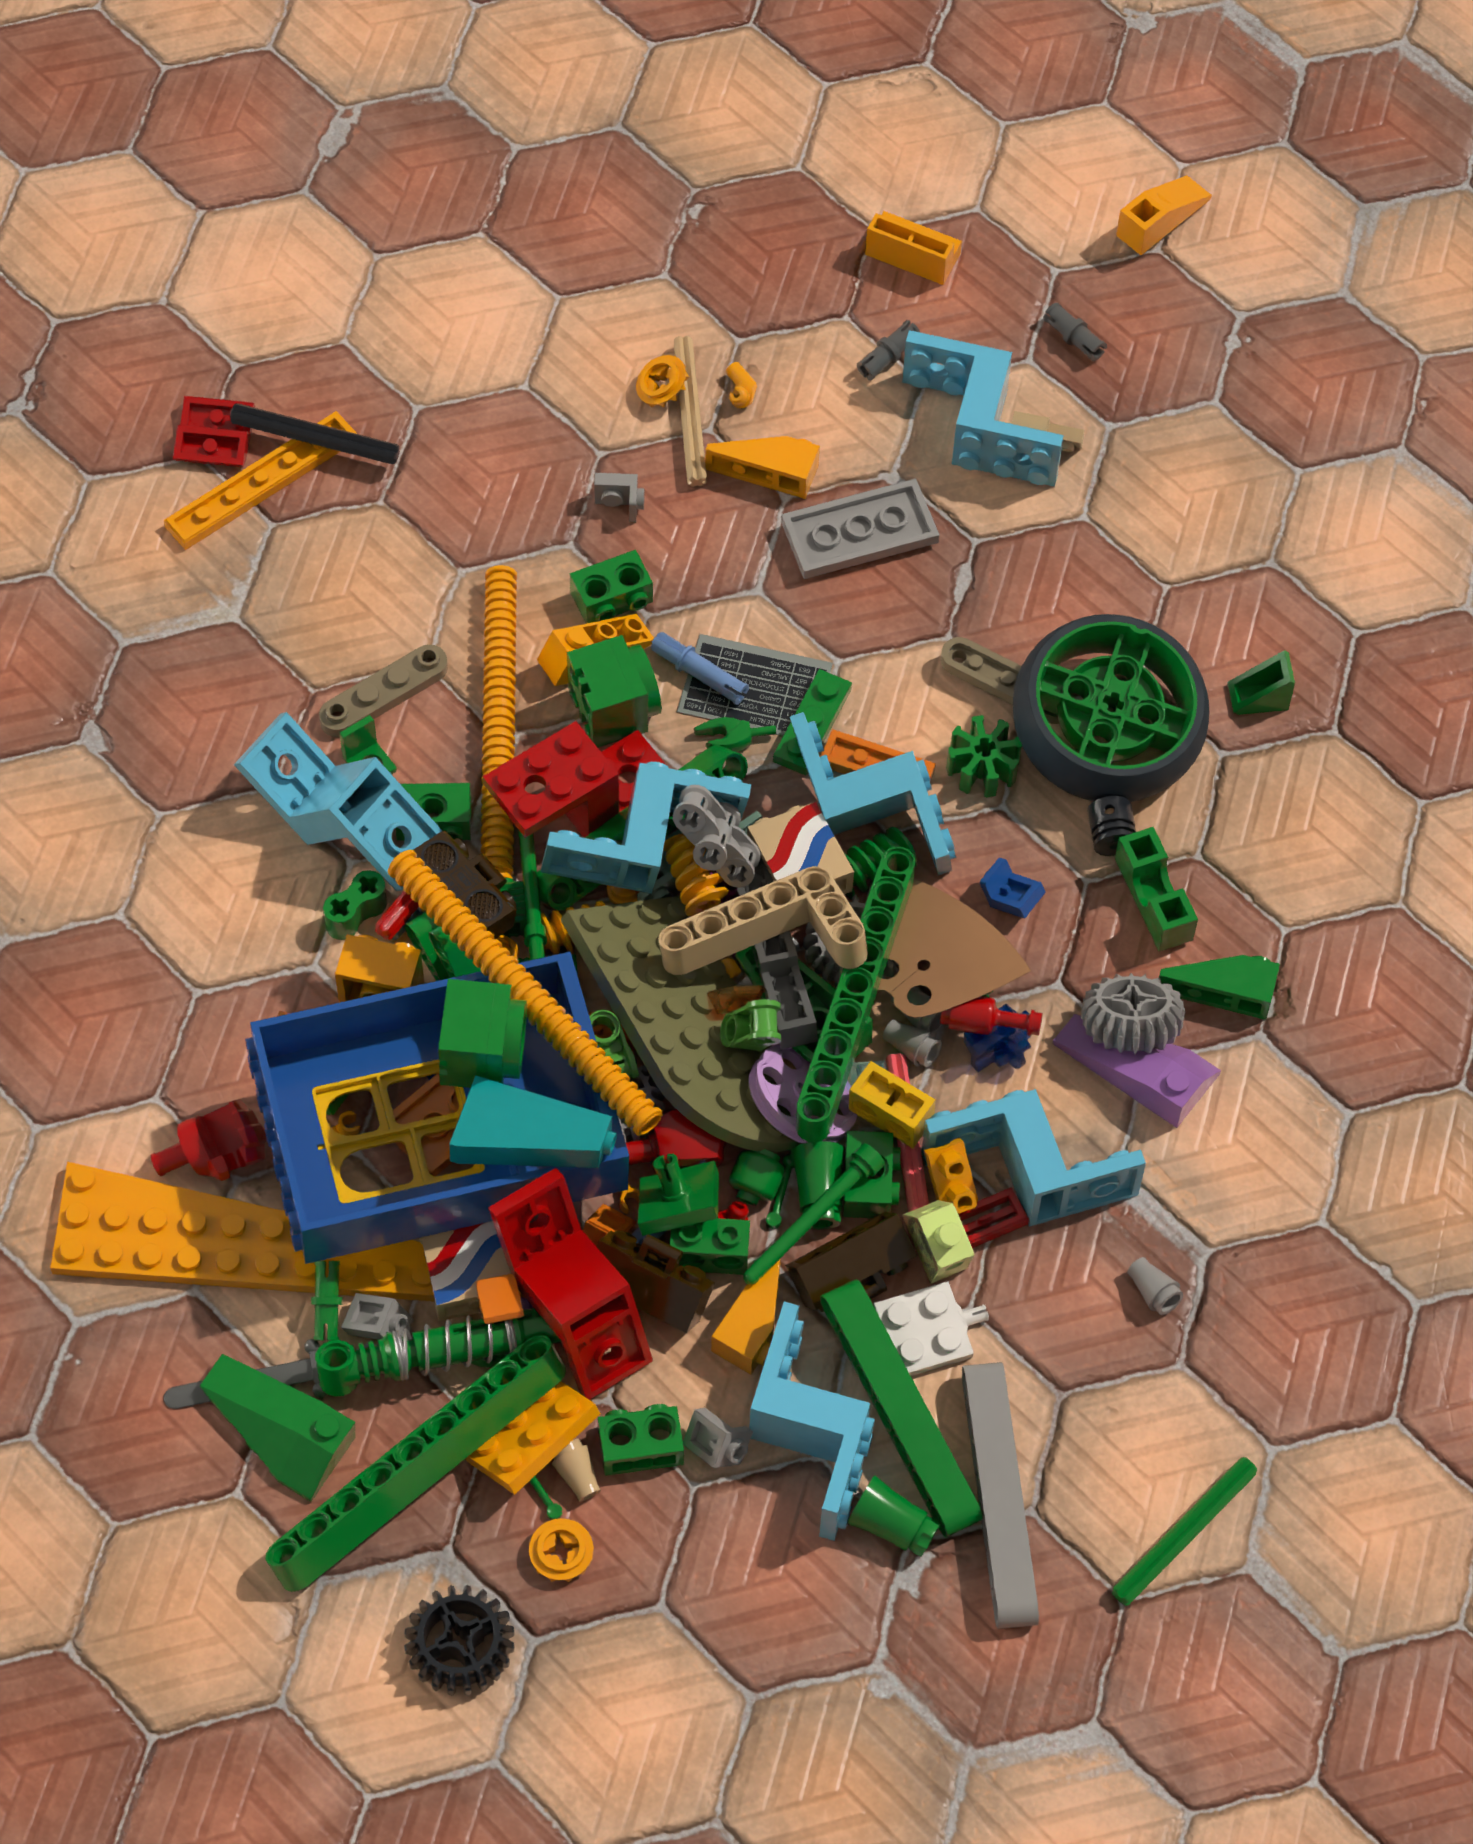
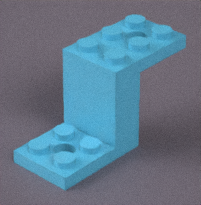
M909 330L905 345L902 383L911 384L917 388L944 391L950 395L964 396L956 422L952 465L961 466L967 470L994 473L1003 478L1012 477L1030 481L1036 485L1055 487L1064 435L1000 421L1007 396L1012 352Z
M287 712L281 713L234 764L307 845L348 838L396 891L403 890V886H399L395 878L390 877L388 874V868L392 860L401 852L415 849L442 831L376 757L335 766ZM282 755L288 757L292 764L291 772L288 775L281 773L278 767V760ZM396 827L401 829L405 836V841L401 848L395 846L392 841V832Z
M804 712L790 716L822 814L834 835L915 808L938 876L952 871L951 859L956 858L954 844L948 828L940 829L939 825L944 824L943 814L936 794L928 795L927 791L932 790L924 760L916 761L914 753L911 751L834 778L827 755L819 757L818 753L824 751L815 721L808 723Z
M660 762L639 763L631 791L622 845H618L609 838L599 837L595 840L582 838L577 833L568 830H560L557 833L550 831L541 872L652 894L661 865L669 813H674L675 807L680 803L679 798L682 790L690 785L703 786L711 792L718 802H726L736 807L742 818L749 799L751 784L743 783L739 778L732 776L721 778L706 776L704 772L696 769H686L684 771L670 769L667 765Z
M1036 1089L1027 1092L1016 1090L1006 1094L999 1100L991 1102L985 1100L977 1101L970 1104L966 1109L952 1113L950 1111H941L925 1120L921 1154L926 1166L928 1165L924 1150L944 1146L959 1137L964 1141L967 1155L999 1146L1018 1199L1029 1218V1227L1139 1195L1146 1166L1141 1150L1130 1153L1126 1150L1118 1151L1111 1154L1105 1160L1095 1163L1083 1161L1072 1166L1070 1170L1066 1169Z
M784 1301L750 1408L749 1428L753 1431L750 1439L836 1462L822 1506L819 1537L835 1541L838 1528L846 1530L852 1509L850 1505L853 1492L857 1493L863 1471L861 1468L864 1456L867 1457L870 1450L875 1419L869 1417V1402L791 1381L792 1372L790 1370L793 1359L797 1360L803 1340L801 1334L804 1321L798 1320L799 1305Z

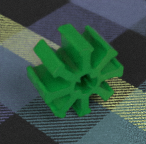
M981 715L972 717L970 734L961 730V726H956L953 730L951 744L948 749L946 769L948 776L961 773L959 790L966 794H970L971 787L978 778L983 779L985 787L984 797L988 798L996 796L999 779L1007 783V787H1012L1015 783L1022 744L1018 736L1013 740H1007L1009 723L1002 719L998 720L997 727L990 735L986 734L983 725L984 716Z

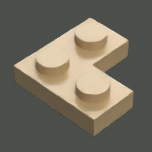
M1014 411L1012 424L1064 435L1061 451L1073 452L1074 447L1082 449L1084 429L1050 423L1049 417Z

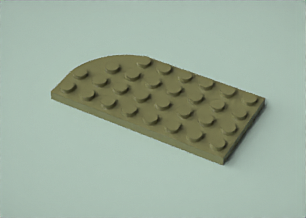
M680 896L567 910L561 918L562 924L615 1015L618 1017L656 1086L681 1114L709 1134L727 1143L753 1151L767 1149L771 1152L790 1150L802 1144L787 1137L772 1126L757 1108L750 1092L749 1074L751 1068L762 1053L772 1047V1045L762 1051L725 1047L721 1042L720 1027L724 1016L745 1006L747 1003L741 992L736 989L737 985L730 978L722 960L720 959L683 975H673L664 969L658 940L659 934L669 925L689 917L685 913V904L681 902ZM763 1074L769 1083L777 1085L772 1077ZM777 1105L783 1114L791 1116L785 1107Z

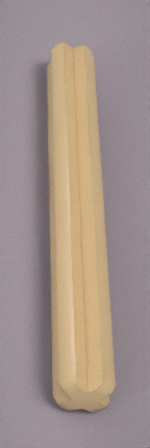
M678 336L674 339V353L686 365L685 369L689 375V378L684 382L686 390L678 392L687 482L692 487L697 485L703 486L707 482L693 340L689 336Z

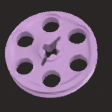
M779 1044L766 1049L751 1068L749 1088L752 1098L761 1114L778 1131L797 1142L807 1143L797 1134L796 1111L797 1102L802 1090L801 1087L805 1082L811 1063L792 1048L781 1050ZM782 1058L787 1059L791 1063H793L796 1070L789 1068L783 1062ZM763 1074L772 1077L777 1085L769 1083ZM848 1080L838 1107L844 1116L836 1113L830 1133L822 1141L837 1143L846 1135L847 1131L852 1128L856 1121L857 1114L849 1110V1089L851 1085ZM820 1084L819 1086L829 1087L830 1085ZM777 1105L785 1107L791 1116L783 1114ZM808 1116L810 1119L820 1118L818 1116Z

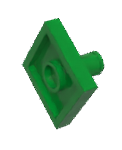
M667 1154L668 1164L665 1161L664 1155L654 1160L653 1166L657 1174L640 1178L638 1226L642 1236L718 1219L719 1172L715 1161L680 1169L678 1158L675 1154Z

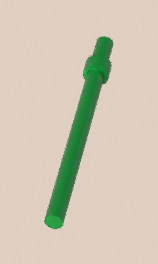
M518 829L526 926L523 929L524 944L529 949V960L545 957L544 946L547 943L546 928L541 922L534 833L525 838Z

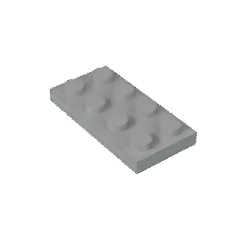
M916 478L781 514L782 526L803 579L939 543V532Z

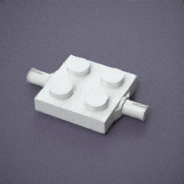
M949 1281L874 1303V1308L910 1376L973 1358L974 1352L967 1335L968 1326L989 1321L988 1311H986L984 1304L962 1311L955 1301Z

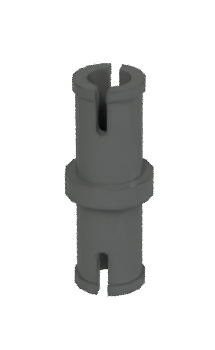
M1053 303L1045 311L1047 314L1043 316V320L1059 331L1067 344H1074L1092 361L1098 360L1105 351L1101 348L1106 349L1107 344L1087 329L1086 322L1080 318H1074L1059 303Z
M906 320L888 338L882 337L877 342V347L857 363V368L862 376L867 377L868 380H873L889 363H896L901 358V353L905 350L909 330L920 332L918 327L914 323L911 324L909 320Z

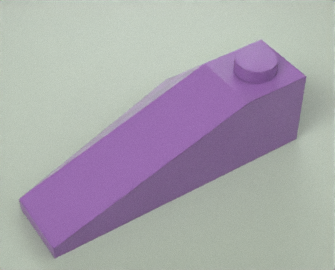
M1074 1014L1052 1043L1176 1128H1178L1221 1073L1220 1069L1190 1049L1173 1044H1166L1164 1050L1153 1048L1151 1053H1147L1144 1050L1137 1051L1136 1054L1127 1050L1120 1053L1114 1047L1105 1049L1104 1043H1095L1093 1036L1086 1034L1083 1019L1077 1014Z

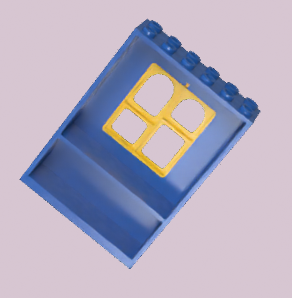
M571 952L518 963L526 968V972L534 976V981L537 980L542 985V989H546L550 993V997L557 1000V1006L561 1005L566 1010L565 1014H570L573 1017V1023H579L581 1031H586L589 1034V1039L596 1041ZM481 971L448 978L491 983L489 976L483 975ZM448 979L250 1022L252 1037L245 1038L249 1068L252 1079L255 1080L256 1096L260 1112L263 1113L265 1121L264 1128L268 1146L272 1149L274 1158L272 1160L277 1182L280 1181L281 1197L285 1215L289 1218L293 1248L295 1252L302 1250L305 1264L493 1221L488 1207L554 1168H557L563 1174L572 1202L628 1190L629 1153L616 1110H612L608 1106L609 1101L605 1102L600 1098L601 1093H596L592 1089L593 1084H587L584 1081V1076L576 1073L577 1067L572 1068L568 1064V1059H563L560 1056V1051H556L552 1047V1042L549 1043L544 1039V1034H540L536 1030V1026H532L528 1022L527 1017L520 1078H504V1084L612 1116V1132L617 1133L612 1154L610 1156L604 1154L599 1168L474 1164L471 1169L435 1177L428 1171L421 1139L426 1135L456 1128L471 1088L454 1086L459 1104L457 1112L407 1124H398L395 1121L387 1088L393 1083L440 1073L438 1048ZM362 1090L369 1091L373 1097L380 1124L379 1128L372 1132L349 1136L335 1132L326 1120L329 1104L337 1097ZM395 1142H401L405 1145L413 1173V1180L410 1183L372 1192H357L344 1184L340 1169L343 1161L350 1154Z

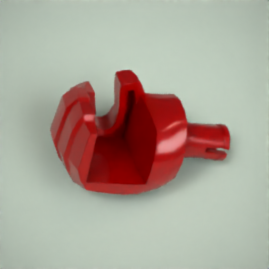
M237 1099L204 1116L198 1115L177 1125L179 1143L158 1153L151 1154V1162L159 1176H164L168 1172L190 1164L198 1175L224 1181L230 1178L232 1170L250 1166L264 1160V1144L267 1138L262 1124L259 1123L253 1110L248 1109L241 1099Z
M675 1108L662 1112L660 1121L649 1131L646 1139L626 1142L629 1153V1165L650 1162L654 1174H657L653 1162L657 1157L664 1155L665 1161L668 1164L667 1154H675L677 1156L679 1167L715 1161L718 1168L724 1161L726 1142L699 1128Z

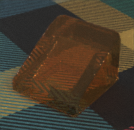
M763 985L732 986L711 990L708 992V997L717 1014H727L745 1006L747 1002L758 1000L764 993L765 988Z

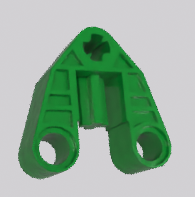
M426 912L405 924V930L416 949L421 950L422 960L436 981L481 971V968H477L473 964V959L467 958L465 951H461L457 947V943L452 942L450 936L446 935L442 931V927L437 926L434 923V918L428 917Z

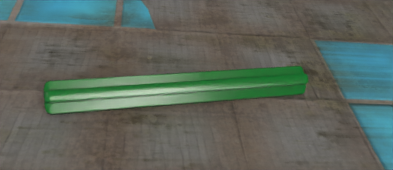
M1241 1457L1114 1586L1113 1596L1124 1606L1130 1605L1252 1480L1257 1472L1255 1464L1248 1458Z

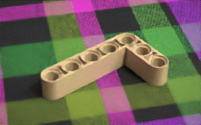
M819 866L808 867L669 925L661 931L658 938L664 969L673 975L687 974L808 922L811 923L838 966L847 969L857 968L864 964L868 952L865 929L862 922L830 872Z

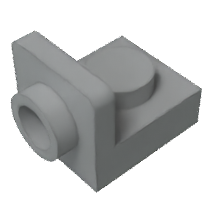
M595 473V504H604L610 507L629 505V522H636L637 509L644 510L645 488H638V474Z
M355 1293L341 1328L348 1335L382 1339L387 1332H396V1330H399L400 1335L403 1337V1330L405 1328L409 1329L411 1315L394 1298Z
M707 1408L695 1409L683 1445L713 1468L739 1465L747 1454L748 1444L753 1431L747 1426L732 1428Z

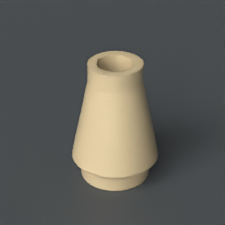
M579 1438L574 1439L553 1458L552 1466L573 1490L579 1502L595 1496L601 1490L596 1481L587 1445L583 1446Z

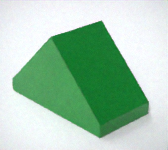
M1284 650L1227 682L1233 713L1243 715L1289 710L1295 686L1289 652Z

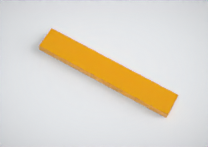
M337 411L317 423L356 433ZM291 439L164 519L165 528L187 550L341 451Z

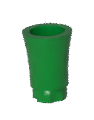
M828 1141L807 1142L791 1149L798 1185L799 1210L802 1214L842 1175L845 1148L841 1144ZM842 1198L811 1229L825 1230L839 1226L841 1222Z
M876 1475L873 1476L847 1522L848 1525L868 1531L891 1542L904 1551H907L909 1548V1550L920 1557L924 1555L941 1523L927 1516L928 1512L912 1504L892 1490Z

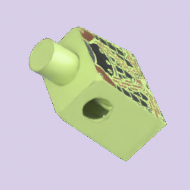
M937 1200L902 1215L930 1284L968 1268L974 1257V1251L953 1203Z

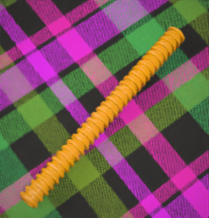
M505 565L490 567L485 572L483 776L514 758L513 755L515 754L514 706L516 701L514 696L516 695V688L514 686L516 685L515 628L517 617V572L515 569ZM483 785V795L481 797V853L484 854L504 878L513 879L512 865L514 860L512 855L514 854V848L512 845L514 844V837L512 835L514 834V823Z
M406 850L398 854L389 865L388 874L390 877L395 878L396 883L399 886H403V890L407 894H411L413 901L419 902V907L422 910H426L428 917L434 918V923L442 927V931L450 936L452 942L457 943V947L461 951H465L467 958L473 959V964L477 968H481L483 975L489 976L491 983L511 985V999L527 1000L528 1022L532 1026H536V1030L540 1034H544V1039L547 1042H552V1047L556 1051H560V1056L563 1059H568V1064L572 1068L577 1067L576 1073L584 1076V1081L587 1084H593L592 1089L596 1093H601L600 1098L603 1101H609L608 1106L612 1110H617L616 1115L619 1118H625V1124L628 1127H633L635 1135L640 1136L651 1131L660 1121L662 1110L654 1107V1102L650 1098L645 1099L646 1094L644 1091L637 1090L638 1085L635 1082H629L630 1077L626 1073H621L622 1068L617 1064L613 1065L614 1060L610 1056H605L606 1052L601 1047L597 1048L598 1043L593 1039H589V1034L586 1031H581L579 1023H573V1017L570 1014H565L566 1010L561 1005L557 1006V1000L550 997V993L546 989H542V985L537 980L534 981V976L526 972V968L522 964H518L516 957L510 956V951L507 948H502V943L498 939H494V934L487 931V927L483 923H479V919L475 915H471V910L468 907H463V902L456 898L453 891L448 890V886L444 882H440V878L436 874H432V869L425 866V862L421 858H417V854L413 850Z

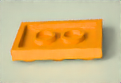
M560 1381L465 1459L472 1466L515 1495L601 1413L594 1402Z

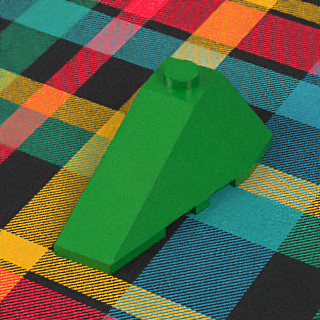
M224 1354L220 1356L200 1384L201 1390L225 1419L246 1440V1444L265 1463L277 1482L310 1502L315 1498L356 1438L355 1422L322 1401Z

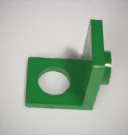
M371 715L339 733L342 757L346 763L376 757L391 774L397 771L395 764L377 743L375 721Z

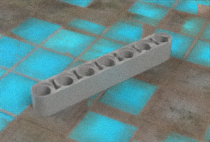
M1002 1362L963 1365L962 1384L978 1501L983 1516L981 1523L997 1629L1037 1626L1039 1625L1038 1601L1004 1366Z

